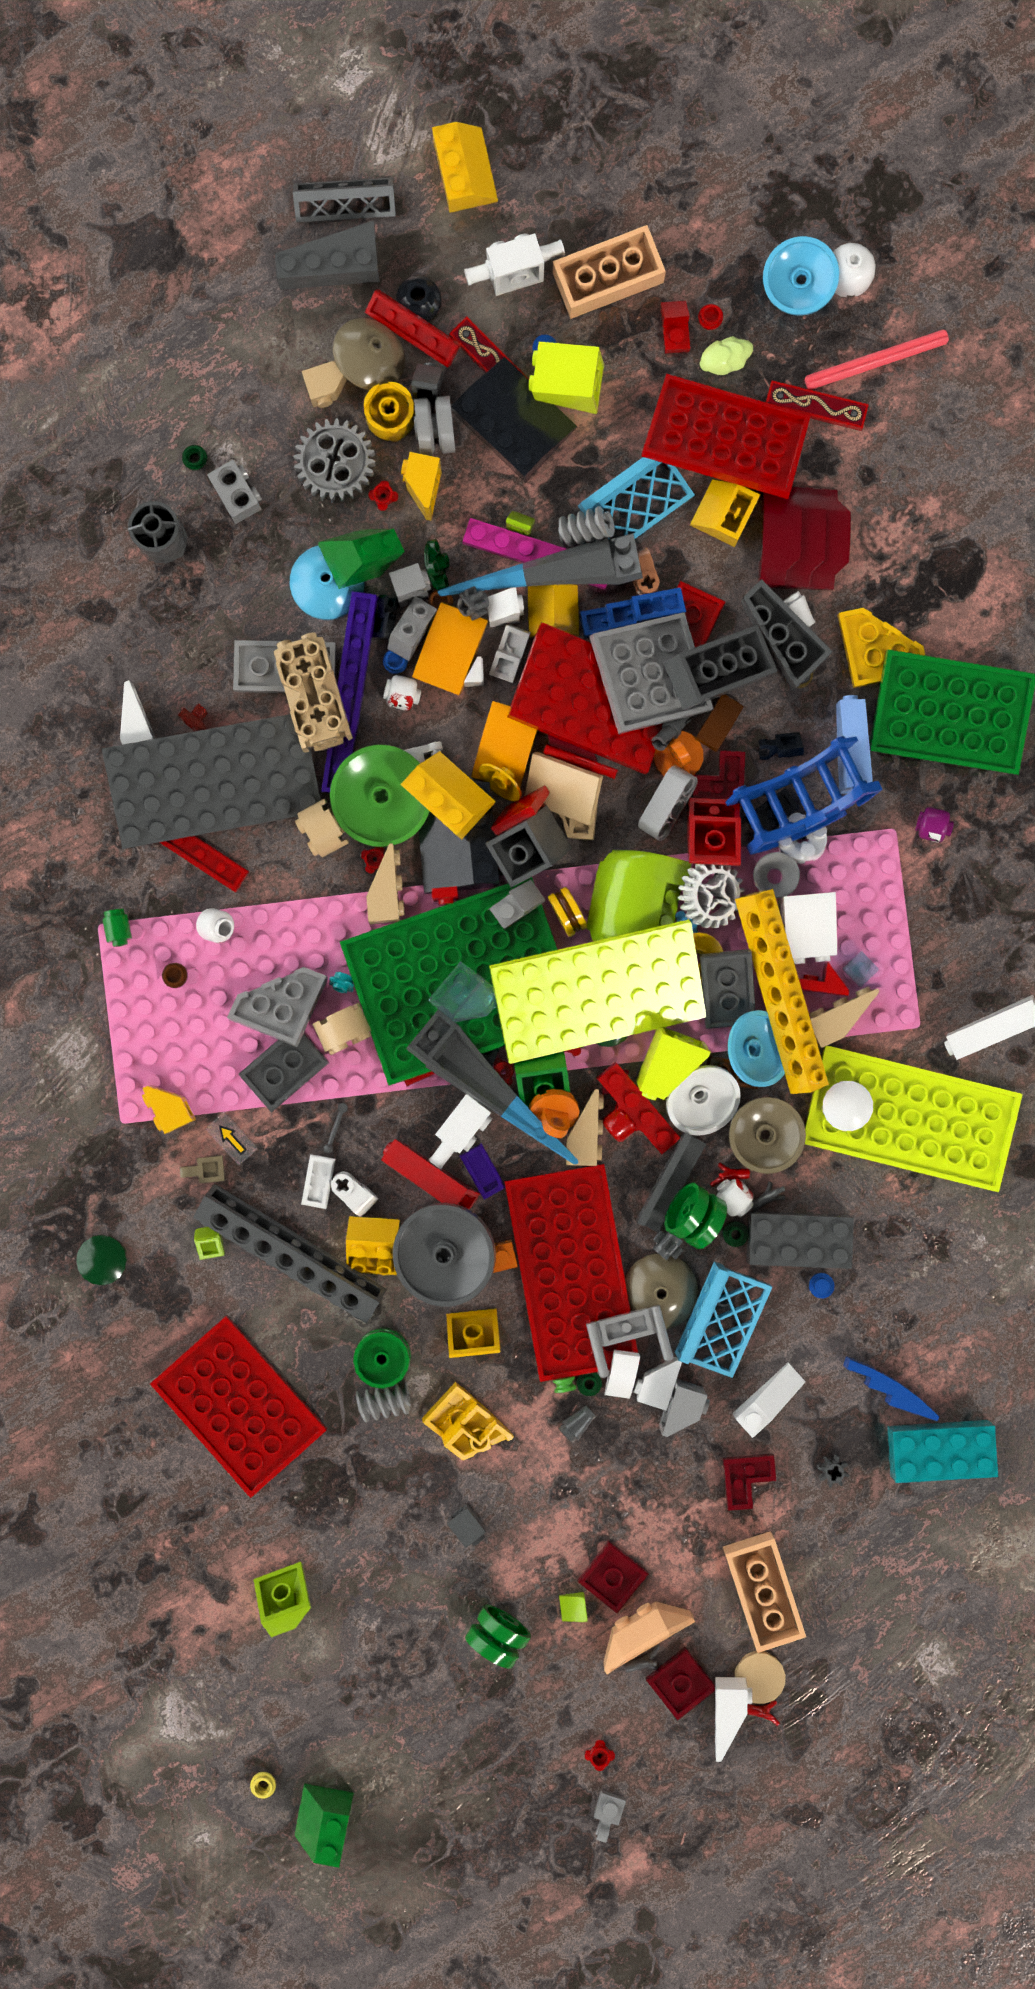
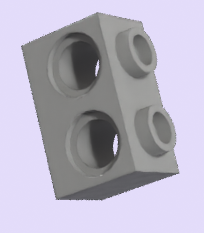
M231 460L207 474L235 524L262 510L258 503L262 499L254 486L249 488L245 481L249 479V476L242 465L237 467L234 460ZM230 475L236 476V481L233 484L227 485L224 483L226 477ZM247 497L249 501L245 506H238L237 501L239 498Z
M418 563L389 573L400 608L410 605L414 597L421 600L429 598L427 591L431 590L430 581L426 569L420 570Z
M414 597L390 634L387 649L410 661L428 633L437 609Z

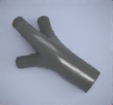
M769 1181L765 1192L752 1201L754 1203L752 1206L753 1210L756 1212L772 1201L785 1200L784 1195H779L785 1191V1187L782 1186L771 1191L773 1183Z
M655 1645L643 1657L625 1663L626 1672L644 1668L657 1670V1661L651 1659L656 1655L660 1645Z

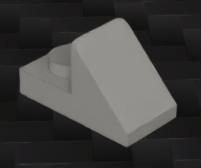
M529 880L509 891L510 894L492 906L490 910L503 929L506 930L546 900L532 880Z

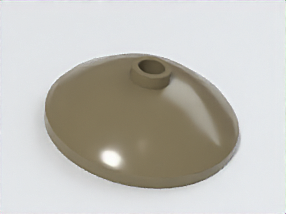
M357 318L346 322L335 335L333 356L340 372L354 385L370 390L378 384L397 382L402 376L405 368L403 347L397 336L384 324L368 318Z
M762 1097L747 1102L736 1112L730 1124L729 1142L733 1154L741 1164L758 1173L772 1174L787 1169L796 1162L805 1145L806 1132L801 1116L790 1104L777 1098ZM763 1130L769 1131V1137L767 1139L761 1138V1132Z
M658 1253L650 1254L636 1261L625 1275L631 1312L660 1305L666 1329L681 1324L692 1313L698 1299V1285L694 1273L681 1259L677 1258L675 1260L671 1256L668 1260H665ZM660 1289L666 1291V1295L663 1298L657 1297V1291Z

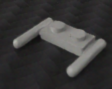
M660 1305L586 1324L598 1373L601 1378L609 1375L603 1346L657 1333L663 1359L665 1361L673 1359Z

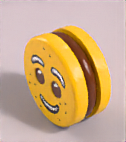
M563 887L555 895L552 893L548 896L549 903L568 937L574 936L580 929L582 931L587 929V923L567 887Z

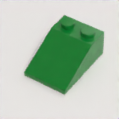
M564 1051L514 1063L519 1098L528 1108L532 1099L539 1093L540 1096L545 1094L546 1090L562 1089L570 1092Z

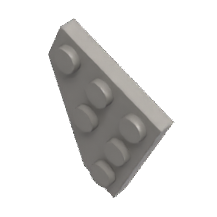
M305 967L294 971L295 973L283 978L278 977L262 984L257 989L238 994L227 1018L230 1021L298 1047L328 977Z

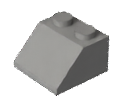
M676 1379L667 1411L663 1410L659 1423L662 1436L668 1437L698 1422L702 1414L706 1415L710 1400L707 1399V1394L702 1386Z

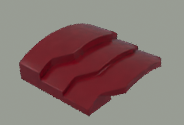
M792 487L788 499L762 492V554L759 562L758 582L762 579L770 588L834 590L835 575L849 563L851 512L838 501V491Z

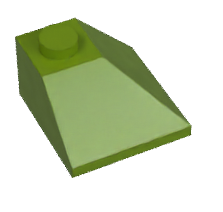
M301 1562L253 1579L261 1624L271 1637L295 1629L311 1608L303 1564Z

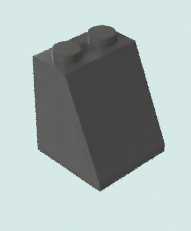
M547 805L540 808L536 815L485 843L510 887L553 866L572 849Z

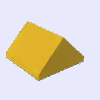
M578 585L528 586L529 632H531L529 638L535 637L541 622L571 635L579 636Z
M497 1308L446 1314L449 1358L500 1353L501 1345Z

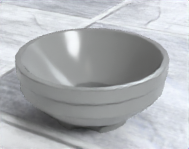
M772 852L760 858L753 872V880L759 891L773 889L776 898H782L791 894L796 889L800 879V871L795 860L781 852ZM771 869H777L781 872L782 879L780 883L772 884L768 881L767 874Z

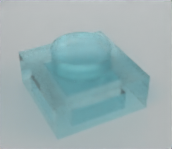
M862 951L842 968L859 987H862L879 970Z

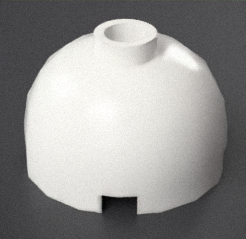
M846 243L840 245L833 251L839 265V283L835 293L842 297H847V295L859 296L869 288L874 279L876 267L874 257L868 248L861 244Z

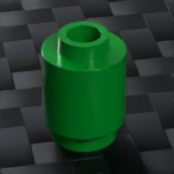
M124 909L105 911V918L102 921L107 943H112L113 947L128 945L127 940L132 939L128 915L125 914Z

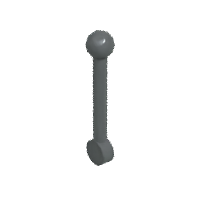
M345 1103L338 1105L339 1112L328 1143L323 1147L325 1153L333 1151L332 1144L343 1113L348 1110V1106Z

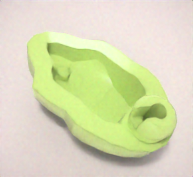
M734 336L722 341L717 340L702 353L700 368L703 371H709L717 375H726L732 371H737L744 367L746 360L752 354L753 344L749 340L738 339Z

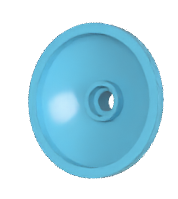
M807 236L794 237L779 244L769 255L763 271L764 289L771 303L782 312L796 316L812 314L823 308L834 296L839 283V265L832 250L822 241ZM799 277H805L806 282L804 284H798L797 279Z
M319 545L308 549L300 555L294 563L290 574V590L296 604L309 616L321 620H334L346 616L349 613L352 591L364 593L365 582L339 589ZM323 575H329L330 580L328 582L321 581Z
M756 1010L740 1016L732 1026L728 1038V1056L731 1066L737 1076L751 1086L766 1087L773 1085L783 1077L785 1072L767 1011Z

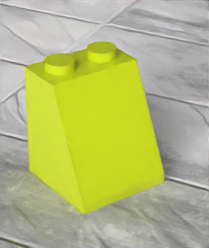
M539 342L538 350H534L532 365L535 366V372L529 378V391H532L534 399L597 414L604 370V362L599 347Z
M659 1027L655 1031L636 1078L639 1090L648 1099L656 1100L658 1097L664 1100L709 1057L711 1051L703 1041L666 1027Z

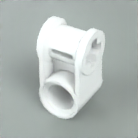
M338 1172L331 1182L332 1191L359 1217H363L379 1199L368 1187L360 1183L349 1172ZM345 1178L348 1179V1189L345 1187L339 1189L337 1187L339 1184L338 1179L342 1181Z

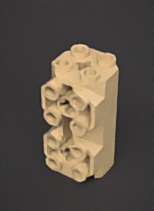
M315 632L301 636L302 639L298 641H281L277 643L278 649L273 651L280 680L284 686L291 710L290 714L304 753L309 752L308 747L314 746L315 751H321L343 744L344 737H347L348 740L353 738L323 637H317Z

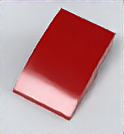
M689 798L687 807L689 863L741 865L740 803L727 806V799Z

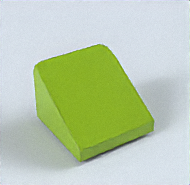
M512 511L506 519V528L519 534L530 536L535 519Z
M209 1227L195 1230L194 1241L200 1260L225 1256L221 1234Z
M584 1592L559 1595L562 1621L588 1622Z

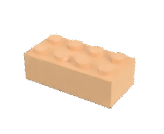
M648 225L553 261L552 269L570 319L664 283L666 273Z
M771 1531L723 1546L757 1653L805 1638L806 1634Z

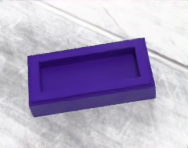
M482 1143L471 1148L468 1152L466 1151L459 1155L483 1199L506 1188Z

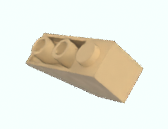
M393 844L388 845L366 896L368 922L370 925L395 923L400 921V916L405 915L404 901L399 900L398 891L403 890L402 876L397 875L396 866L401 865L400 851L395 850Z
M869 986L855 992L857 997L847 1000L844 997L833 1002L834 1007L825 1011L822 1007L809 1013L818 1048H823L844 1038L878 995L879 989L871 990Z
M599 1089L593 1090L566 1139V1148L578 1159V1164H572L566 1160V1165L597 1166V1160H602V1145H597L598 1135L603 1134V1120H598V1109L603 1110L604 1095L599 1094Z

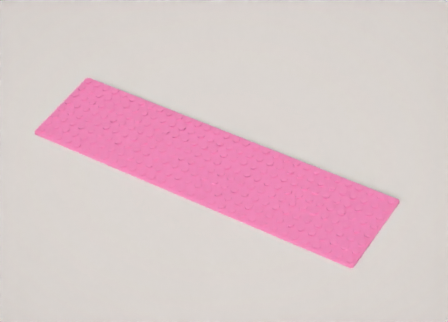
M894 829L827 836L826 848L821 857L815 861L813 859L805 861V864H797L800 871L799 883L796 889L788 896L836 892L837 955L830 956L831 961L826 962L830 963L849 989V996L802 990L808 1013L822 1007L825 1011L834 1007L833 1002L844 997L847 1000L857 997L855 992L869 986L871 990L878 988L880 992L845 1037L918 1028L920 1026V1016L897 833ZM808 839L797 840V842H798V843H802V841H806V842H807ZM746 846L741 847V865H731V869L738 871L736 878L743 880L739 888H744L745 891L740 893V897L759 892L753 880L755 865L766 854L779 852L778 847L750 855ZM688 853L668 855L669 857L689 862ZM599 864L544 870L532 876L535 886L546 900L542 903V907L558 950L593 942L590 930L587 929L583 931L580 929L574 936L568 937L549 903L548 896L552 893L555 895L556 892H560V889L567 887L587 923ZM771 869L767 874L768 881L772 884L780 883L782 879L781 872L777 869ZM715 874L708 875L701 883L707 884L709 879H712ZM504 875L499 876L500 886L508 883ZM423 885L403 887V890L398 891L399 900L404 901L405 915L400 916V921L441 907V905H438V902H433L432 893L424 894ZM496 887L458 891V897L461 900ZM368 892L220 909L229 913L234 920L233 934L223 943L205 940L198 934L196 922L201 912L129 920L132 939L127 940L128 945L113 947L112 943H107L104 926L100 924L98 926L120 1121L126 1124L153 1120L155 1114L152 1108L146 1106L142 1095L145 1094L142 1088L150 1085L184 1096L194 1115L266 1107L238 1074L278 1039L230 1021L227 1016L238 994L257 989L262 984L278 977L283 978L295 973V970L302 967L328 977L304 1034L330 1063L281 1105L450 1085L449 1082L434 1074L408 1087L404 1081L388 1086L372 1036L354 1045L352 1041L347 1042V1048L330 1055L329 1051L325 1052L312 1025L351 1005L360 1004L355 986L353 987V992L340 993L332 988L333 986L329 984V979L334 977L335 972H342L351 976L340 941L392 924L370 925L368 922L366 898ZM679 900L677 912L684 911L686 914L688 910L685 911L680 908L684 901ZM717 904L714 909L710 910L709 914L719 910L722 905ZM734 911L736 919H728V925L703 928L701 924L697 925L698 933H705L714 937L720 943L723 952L749 949L739 912ZM696 954L698 963H700V956L699 954ZM805 958V963L795 964L798 978L803 979L804 974L819 976L818 981H821L825 962H815V958ZM752 961L755 1011H767ZM179 963L186 968L188 979L182 987L171 988L163 982L162 972L168 964ZM704 1018L666 1027L705 1042L711 1053L728 1051V1038L732 1026L706 1029ZM656 1029L630 1035L619 1045L611 1047L599 1046L597 1044L580 1047L581 1054L578 1056L564 1052L567 1070L612 1065L614 1062L624 1064L644 1061ZM505 1046L498 1048L499 1053L496 1058H502L503 1061L508 1062ZM502 1069L501 1074H505L506 1071Z

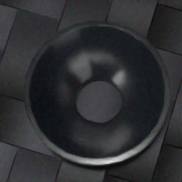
M413 276L406 279L399 286L396 294L397 302L427 322L437 315L441 307L442 299L438 286L431 279L424 276ZM416 288L423 289L426 293L424 299L421 301L413 300L410 296L412 290Z

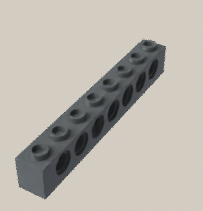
M216 1184L206 1193L193 1216L204 1226L213 1229L224 1238L231 1240L247 1252L262 1259L268 1265L280 1270L289 1278L298 1281L312 1292L319 1294L333 1305L342 1308L366 1324L387 1291L383 1286L357 1270L352 1269L344 1262Z

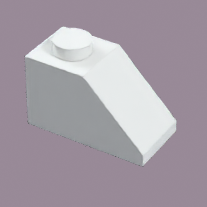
M673 1357L672 1360L665 1361L644 1372L642 1379L637 1378L633 1393L637 1394V1401L667 1411L682 1362L677 1357Z

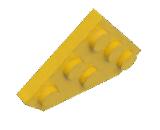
M865 608L837 614L853 688L881 682L886 650L925 655L923 645L901 634V631L887 622L876 618Z

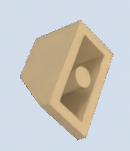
M335 360L302 371L313 408L317 406L319 408L330 406L333 401L338 399L348 380L340 372Z

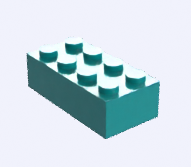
M989 1420L887 1426L890 1477L895 1483L998 1477L995 1425Z

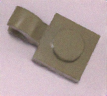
M223 1155L197 1158L196 1166L180 1167V1177L198 1176L199 1184L225 1181Z

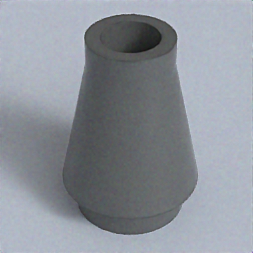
M585 1405L581 1410L561 1422L562 1425L558 1429L571 1443L576 1439L579 1441L596 1416Z

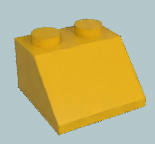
M410 452L408 460L404 459L401 474L403 475V482H406L407 491L425 519L431 521L442 474L440 458Z

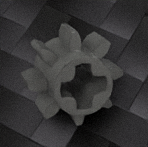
M473 586L459 594L461 598L458 600V609L463 616H470L473 621L487 614L486 608L489 606V599L484 591H477L476 587Z
M660 1230L653 1238L656 1242L653 1249L665 1260H668L671 1256L676 1260L684 1251L679 1247L684 1241L668 1231L664 1233Z
M837 1454L833 1456V1459L823 1456L825 1461L822 1465H817V1468L823 1472L818 1476L821 1481L828 1479L827 1485L830 1488L833 1486V1483L843 1486V1478L849 1477L848 1472L843 1469L847 1467V1462L842 1461L839 1463ZM835 1466L838 1469V1472H833L831 1476L828 1470H833Z

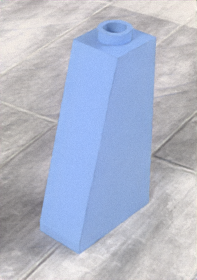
M857 695L843 696V700H839L836 703L837 738L840 736H845V738L857 737L858 741L848 750L863 781L866 780L867 783L873 782L865 699H858ZM838 756L839 791L841 794H848L853 790L854 784L840 756Z

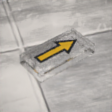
M225 1111L205 1128L239 1166L259 1149Z

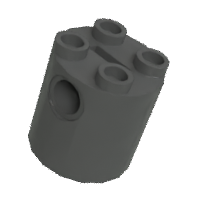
M148 501L140 504L133 510L128 521V531L132 541L149 561L166 564L183 556L187 546V533L184 525L170 506L159 501Z

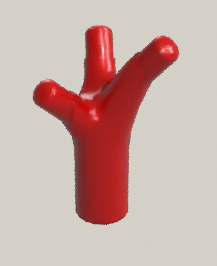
M720 1162L717 1166L724 1172L720 1173L719 1177L712 1181L710 1185L714 1187L726 1179H749L750 1170L731 1169Z
M776 1700L759 1706L747 1704V1715L767 1719L776 1726L780 1724L770 1714V1709L777 1704Z

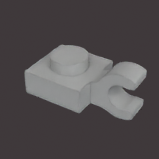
M601 1790L594 1812V1818L600 1820L595 1834L597 1835L596 1840L606 1843L611 1824L619 1825L626 1803L625 1797Z

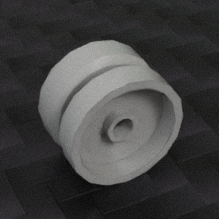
M450 395L436 398V413L431 414L428 398L414 399L416 415L414 416L416 440L419 442L420 454H434V438H439L440 451L443 454L456 453Z

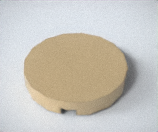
M753 1651L746 1654L735 1668V1677L746 1678L747 1688H752V1703L766 1704L774 1701L782 1693L785 1686L786 1675L781 1662L766 1651L759 1653Z

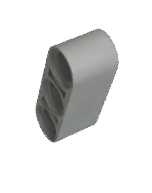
M677 765L672 766L665 774L642 814L638 827L658 841L664 840L692 795L698 782L697 778Z

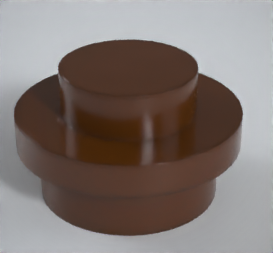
M171 963L164 968L162 979L168 987L179 988L186 983L188 972L183 965Z

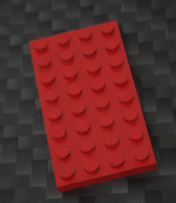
M603 1163L597 1164V1166H586L505 1181L539 1380L544 1382L598 1372L586 1324L631 1312L605 1165ZM636 1339L602 1347L608 1370L611 1369L614 1350L638 1353Z

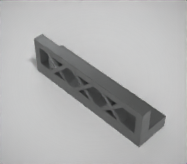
M393 177L294 183L293 185L296 222L396 216ZM389 196L390 209L380 210L373 204L378 197ZM353 198H360L366 203V206L361 211H354L348 204ZM328 200H336L341 207L337 212L330 213L323 207ZM310 201L317 208L312 214H301L299 202Z
M685 1132L682 1133L636 1218L637 1223L659 1233L665 1222L669 1205L685 1185L706 1143Z

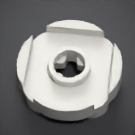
M793 813L788 820L795 823L806 817L800 813ZM826 826L807 835V842L802 841V843H798L797 840L792 841L790 837L779 841V852L789 855L797 864H805V861L812 859L813 861L817 860L826 848Z

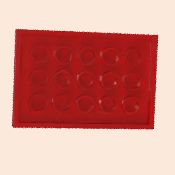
M666 374L641 457L788 499L811 415Z
M541 622L539 624L507 718L637 772L647 774L656 748L652 745V738L660 732L663 723L618 734L592 644L546 623Z
M228 1315L150 1383L250 1498L328 1429Z

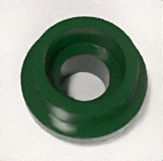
M190 445L183 451L182 461L189 470L198 471L206 465L207 453L201 446ZM193 455L199 456V460L197 462L191 461V457Z
M730 1222L723 1230V1238L728 1245L740 1247L748 1239V1230L740 1222ZM734 1230L740 1231L738 1239L731 1237V1233Z
M596 1372L578 1376L577 1388L581 1394L594 1396L601 1390L602 1380ZM586 1380H593L594 1386L592 1388L585 1387Z

